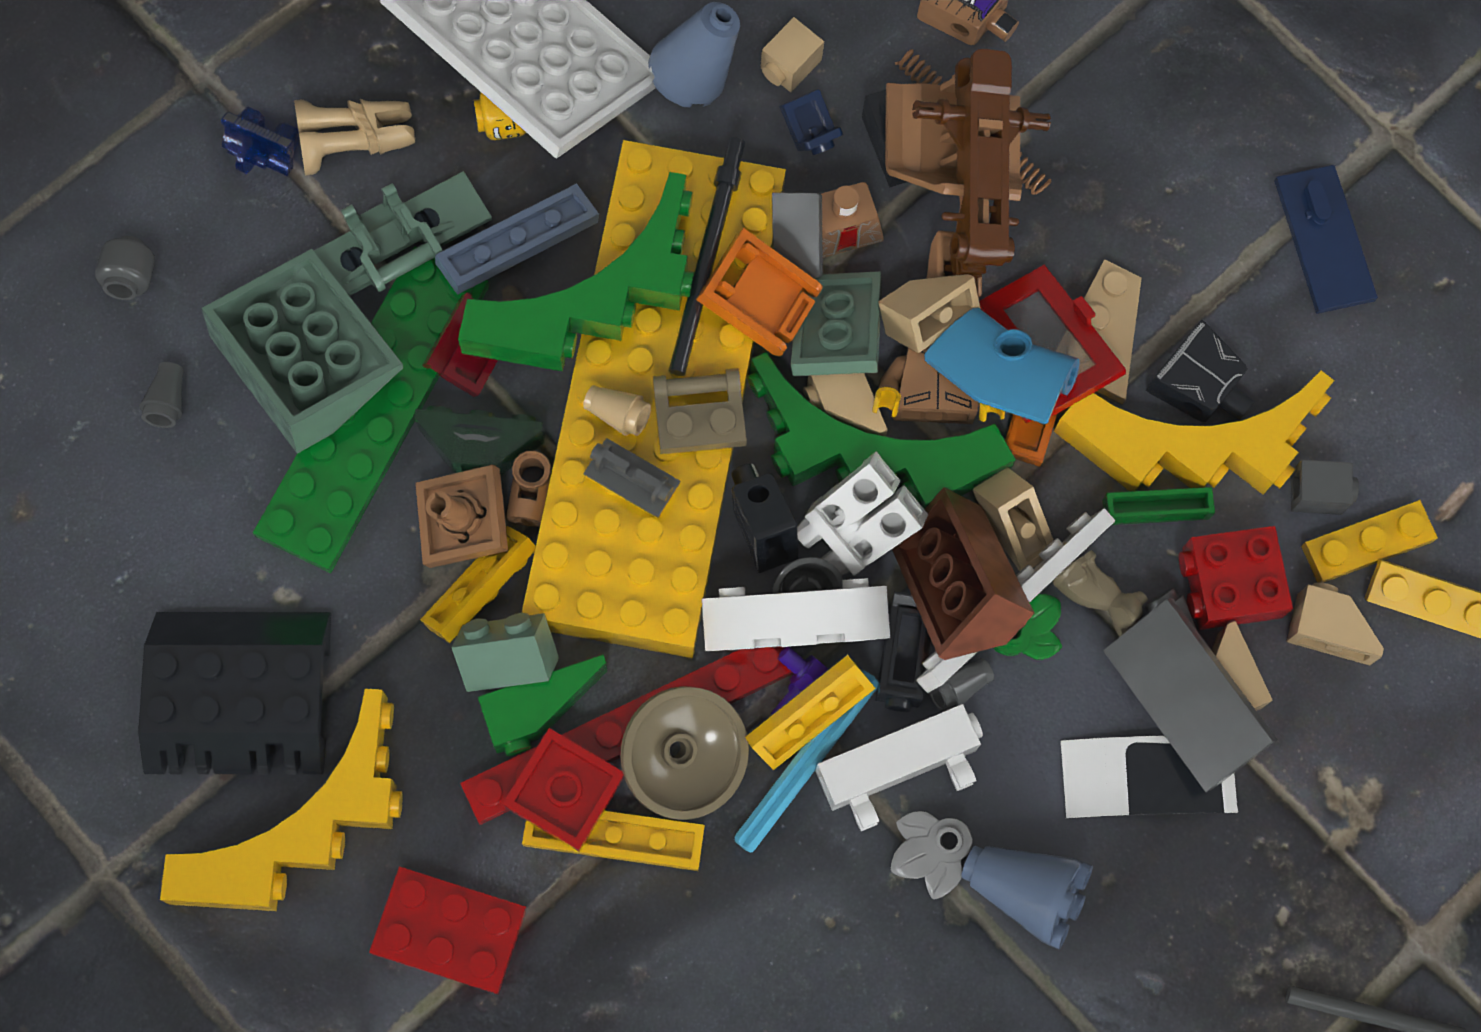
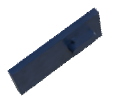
M1335 165L1276 177L1274 182L1316 314L1375 302L1378 297Z

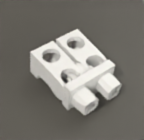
M874 452L855 471L812 503L804 516L805 518L797 526V536L803 546L808 549L823 538L832 550L822 556L821 559L834 565L841 575L849 571L856 575L866 565L874 562L922 529L928 513L905 485L896 490L900 479L880 455Z

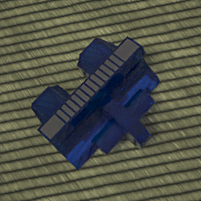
M248 106L238 115L227 111L221 119V124L224 125L225 129L222 147L227 149V153L237 157L236 169L247 174L255 165L262 169L268 167L288 176L293 169L294 151L298 145L297 128L282 123L274 131L265 128V117L261 112Z

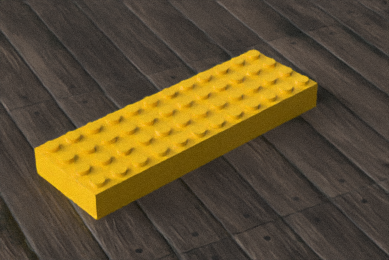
M623 140L594 275L621 256L646 228L661 201L669 172L686 175V190L693 191L689 217L681 216L679 229L685 230L681 255L687 256V271L694 272L716 192V187L713 184L716 171L719 166L723 165L724 158ZM740 162L739 171L742 175L737 191L732 193L712 272L736 234L743 228L773 248L772 193L784 191L786 169ZM735 257L720 282L726 281L734 287L747 265ZM682 296L680 311L636 303L632 328L624 327L622 341L581 334L522 613H527L528 615L545 613L550 631L553 633L682 657H694L702 616V599L706 595L734 447L660 454L653 376L666 375V379L725 374L726 369L739 368L743 403L754 341L703 305L686 373L684 376L670 373L668 370L688 297ZM595 385L600 388L603 387L643 396L644 402L651 405L650 416L643 431L637 436L631 433L625 436L593 415L590 411L585 410L583 402L590 387ZM727 391L668 396L669 407L728 401ZM608 438L681 481L658 518L583 474L592 461L590 455L597 443L603 444L605 439Z

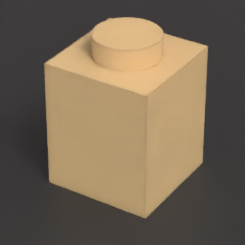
M793 17L762 49L761 69L764 76L776 86L782 85L789 92H792L822 61L824 41Z

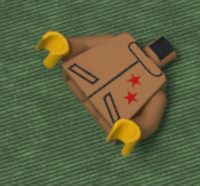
M930 346L920 353L908 348L906 355L895 358L880 379L879 388L876 391L872 412L876 414L879 407L889 408L892 411L891 417H894L896 421L973 424L978 412V406L979 420L982 422L987 420V413L989 412L997 413L1000 416V420L1005 417V411L975 401L930 366L924 357Z

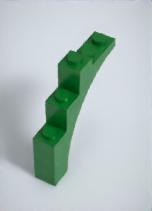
M669 172L661 201L646 228L621 256L598 274L568 289L533 299L503 302L467 299L458 337L462 354L563 372L565 359H573L577 333L622 341L624 327L632 328L636 303L680 311L682 296L690 298L694 279V272L687 271V256L681 255L685 239V230L679 229L681 216L689 217L693 199V191L686 190V175Z
M767 352L751 359L750 375L747 376L750 388L757 399L763 397L770 410L766 412V415L776 434L783 433V435L775 438L774 454L771 455V460L781 478L787 476L793 487L837 465L839 468L835 470V473L840 483L861 466L863 461L874 452H877L900 480L902 479L903 483L900 484V487L905 485L925 509L943 487L962 496L1005 468L1011 469L1016 460L996 424L965 435L936 440H901L866 433L835 420L809 403L784 379Z

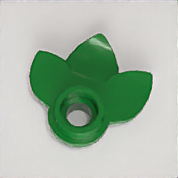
M1038 594L1029 602L1034 614L1027 621L1026 625L1016 633L1017 639H1011L1006 645L994 647L993 649L996 652L1006 656H1016L1023 653L1035 660H1043L1052 657L1062 648L1060 640L1050 631L1057 624L1061 616V602L1054 596Z

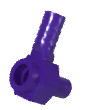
M789 646L785 647L777 659L791 670L793 675L787 687L789 692L772 710L771 714L776 713L827 672L828 668L813 655L804 660Z

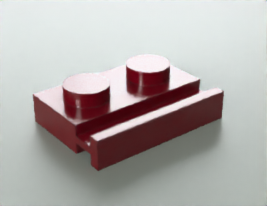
M466 292L458 301L422 366L432 369L439 374L438 376L469 395L476 397L483 389L498 360L462 354L458 341L467 299H473L472 295Z

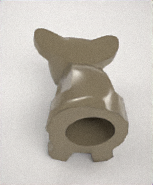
M1091 550L1067 566L1053 580V584L1063 595L1081 606L1108 611L1114 629L1120 637L1127 631V628L1134 626L1143 615L1142 606L1148 601V598L1141 591L1122 593L1114 579L1096 566V554Z

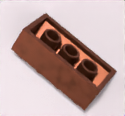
M943 487L924 509L928 513V517L923 528L895 546L892 551L938 657L948 660L1006 645L1026 625L1034 611L982 506Z

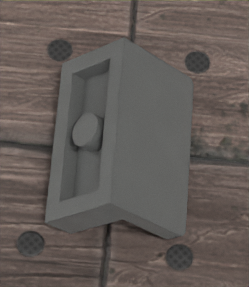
M803 190L773 192V249L811 277H821L823 274L821 193H805Z

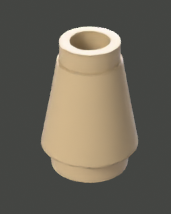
M595 385L590 387L583 402L585 410L590 411L593 415L625 436L630 433L636 436L639 435L645 428L651 412V405L644 402L641 395L600 388Z

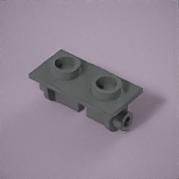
M608 438L605 439L603 444L597 443L590 455L592 461L583 473L585 476L657 518L681 482Z

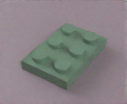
M881 271L822 274L821 277L814 278L823 286V289L817 297H811L816 302L793 338L791 356L793 376L878 372L881 320L878 301L882 299Z

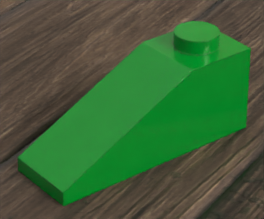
M604 655L553 671L549 681L508 686L479 696L478 700L496 753L505 751L507 756H513L531 749V742L539 740L607 672Z

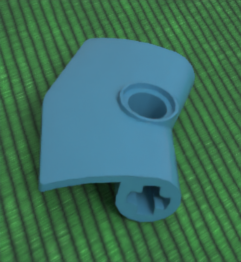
M973 308L956 320L930 346L924 355L925 361L975 401L1042 424L1049 422L1060 393L1068 395L1072 390L1080 365L1078 358L1032 344L1030 336L1021 330H1007L980 308Z

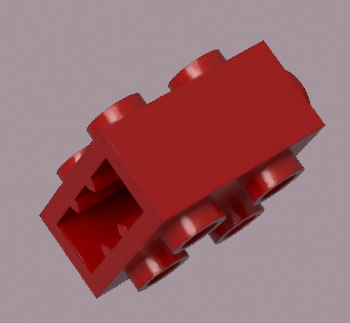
M1275 526L1191 537L1183 546V551L1179 553L1180 571L1183 577H1188L1191 593L1187 595V605L1192 619H1197L1199 630L1225 627L1234 621L1239 625L1282 619L1293 609Z

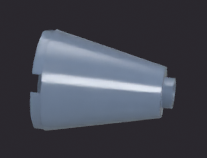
M721 2L708 3L661 39L653 48L648 60V67H651L655 77L653 83L656 89L669 101L682 107L691 108L693 104H704V107L714 102L724 90L740 28L739 17L730 6Z

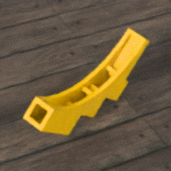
M1321 370L1300 392L1277 407L1243 421L1214 426H1180L1145 419L1115 407L1093 393L1073 404L1060 418L1054 432L1130 492L1136 491L1141 483L1149 488L1164 468L1189 488H1204L1207 483L1215 488L1230 469L1264 495L1273 484L1280 489L1296 470L1290 465V462L1299 453L1292 446L1307 429L1301 424V421L1308 413L1314 417L1320 413L1331 399L1325 392L1335 380Z
M379 689L364 690L358 723L344 756L326 783L300 810L271 830L238 845L204 853L166 854L160 900L169 905L277 911L278 900H284L287 888L286 873H281V867L335 870L336 859L343 858L345 848V833L339 832V826L392 829L393 818H400L403 794L402 791H396L397 785L391 778H380V772L387 773L389 766V746H383L385 729L392 728L394 717V704L387 703L388 697L384 691Z

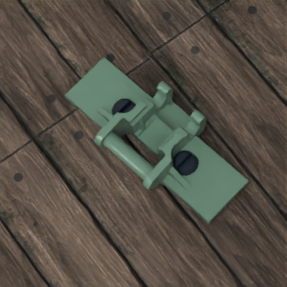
M464 171L403 203L398 196L394 184L391 183L381 188L383 203L363 214H358L352 204L342 209L341 213L350 232L319 247L314 252L349 296L371 284L378 292L386 289V283L435 258L436 254L443 251L442 246L491 221L492 216ZM417 242L423 244L376 270L375 264L398 254Z

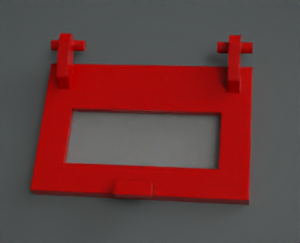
M1045 264L979 301L981 310L1007 330H1021L1030 336L1032 344L1079 359V371L1073 388L1068 395L1060 393L1051 417L1126 375V368L1091 325V319L1096 316L1093 309L1082 296L1072 300ZM1022 417L1025 423H1029L1032 421L1030 419Z

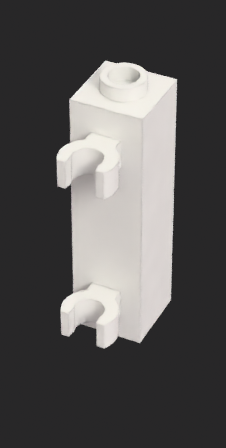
M962 704L817 764L815 772L831 810L834 811L850 804L855 820L862 832L876 826L877 822H879L877 813L868 797L879 791L944 764L948 768L956 791L972 786L973 782H976V778L965 756L976 752L981 745L978 738L983 737V733L974 713L967 714Z

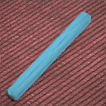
M862 670L877 689L879 681L870 673ZM876 689L800 749L736 833L735 842L740 847L750 853L757 848L814 773L817 764L823 761Z

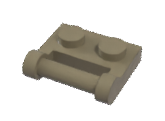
M739 368L726 369L725 374L666 379V375L653 376L660 454L746 446L747 438ZM727 391L728 401L674 407H669L668 396Z

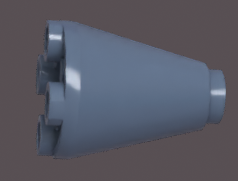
M974 846L964 864L962 879L969 881L971 888L1042 943L1060 950L1069 931V925L1066 924L1068 918L1076 921L1084 905L1086 896L1078 892L1085 889L1093 866L1074 858L986 846L984 849Z

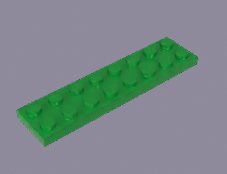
M435 258L396 278L371 324L402 362L403 369L338 430L296 455L253 531L256 538L326 572L332 573L440 377L437 372L422 366L461 296L467 292L472 295L473 299L482 300L489 288L488 280L457 295L435 264Z

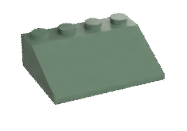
M313 249L202 307L210 338L297 454L338 430L403 369L402 362Z

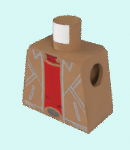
M866 182L841 186L836 190L821 193L823 258L884 240L880 220Z

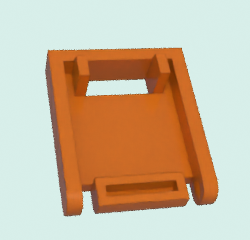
M743 228L734 237L696 300L771 354L782 356L787 349L786 343L793 340L816 302L811 297H817L823 286ZM736 257L747 266L733 287L726 281H720Z

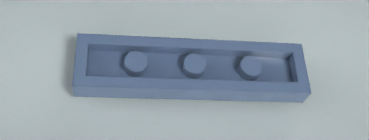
M576 183L436 254L435 264L458 295L598 223L599 213Z

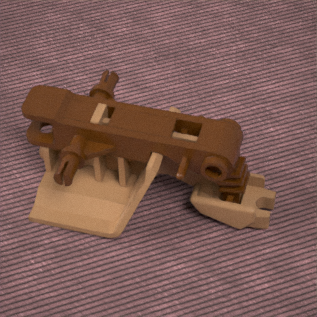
M978 49L972 53L971 58L959 60L955 66V74L952 75V79L942 85L924 83L886 84L885 164L887 173L890 176L941 194L957 195L960 197L959 213L943 212L941 215L943 220L957 221L956 232L938 231L930 247L926 279L969 274L975 279L978 297L982 295V274L986 273V266H1002L1005 262H1011L1014 256L1015 244L1013 238L1009 237V226H1017L1019 219L1009 217V200L1020 201L1022 193L1020 133H1024L1027 129L1048 131L1051 122H1046L1051 119L1049 113L1029 112L1026 107H1020V96L1010 95L1012 88L1011 57L1005 51ZM989 200H994L993 206H989Z

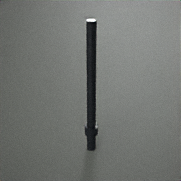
M737 137L729 139L723 165L719 166L716 171L713 183L716 187V192L694 271L690 298H687L668 370L674 375L684 376L686 373L703 304L698 302L696 298L711 276L732 193L737 191L742 175L739 171L745 141Z

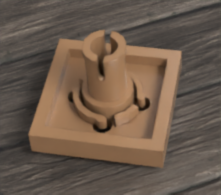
M489 465L416 482L423 565L433 568L508 551L501 474L498 467ZM483 508H486L487 513L485 517L479 518V514H484ZM468 533L469 540L466 543H463V540L466 539V536L464 534Z

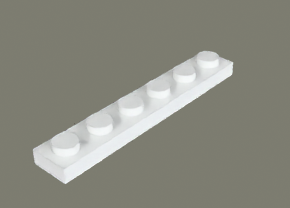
M1105 508L1091 517L1087 512L1081 514L1066 528L1071 534L1063 542L1056 538L1038 554L1043 559L1039 565L1033 569L1029 564L1016 574L1029 602L1115 522V519ZM935 651L922 663L927 670L916 681L929 693L942 686L977 652L944 660L938 657Z

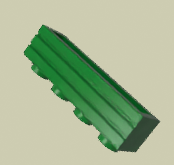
M1212 487L1106 493L1102 499L1103 508L1115 519L1112 525L1209 520L1215 514Z

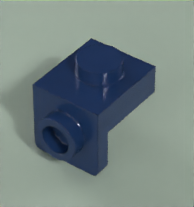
M819 89L779 106L797 151L811 150L812 155L822 153L835 146L833 139L843 135L841 127H834Z

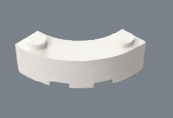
M868 578L842 580L843 589L745 595V587L719 589V597L702 599L705 651L777 646L788 647L890 638L887 586L869 587Z

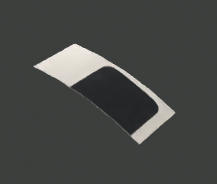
M1165 736L1061 740L1066 818L1144 814L1238 813L1234 774L1211 791L1205 792Z

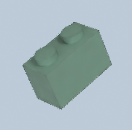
M517 613L506 619L487 621L486 619L472 620L462 625L451 647L467 692L549 681L559 659L545 613L535 615Z

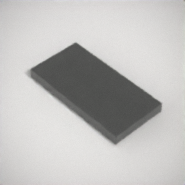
M1173 598L1163 601L1103 650L1205 792L1214 789L1278 740Z

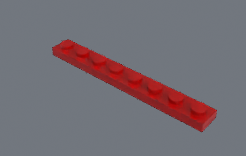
M781 646L739 649L562 734V736L610 763L621 757L624 732L634 713L644 702L659 692L674 687L692 686L709 690L732 704L792 675L793 672L777 659L784 649ZM537 747L460 783L479 825L509 811L503 807L502 803Z

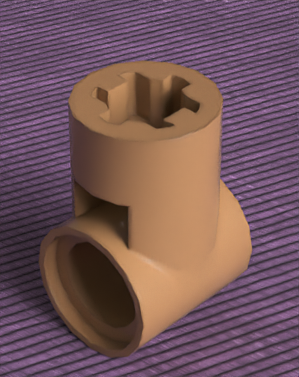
M526 451L515 459L512 466L513 480L506 520L519 525L540 527L552 470L548 459L542 453ZM536 466L544 471L543 477L537 482L529 483L521 478L523 472L529 467ZM522 494H523V495L528 496V497H531V498H536V497H537V499H536V501H535V500H531V499L521 498V496H522Z

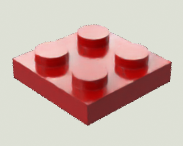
M549 728L502 805L504 808L580 852L623 781L624 774L622 770Z

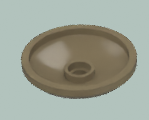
M692 686L670 688L657 693L644 702L629 721L621 745V767L625 781L634 797L654 813L677 820L699 818L714 812L724 805L738 789L748 763L749 745L745 738L747 733L740 716L731 704L721 696L709 690ZM678 741L680 751L677 755L671 756L670 746Z

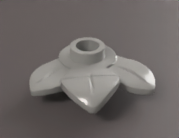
M923 811L905 815L896 822V825L906 841L894 853L891 872L904 878L919 879L925 877L930 897L932 899L941 898L950 893L962 878V859L968 855L972 848V833L964 822L955 818L938 820L933 815ZM946 832H952L957 836L958 843L953 849L946 848L942 843V837Z

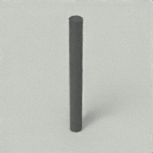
M1291 985L1288 986L1285 1002L1288 1004L1402 1032H1467L1462 1027Z

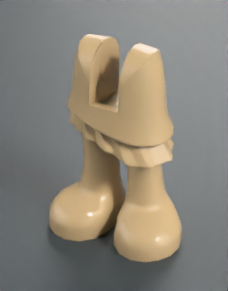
M360 99V104L348 100V108H324L314 106L305 100H294L305 176L316 174L320 170L322 158L332 153L368 150L370 155L377 152L381 155L415 143L413 127L407 125L383 127L384 125L398 124L409 120L412 113L408 102L366 101ZM355 126L357 129L341 132H316L323 128Z

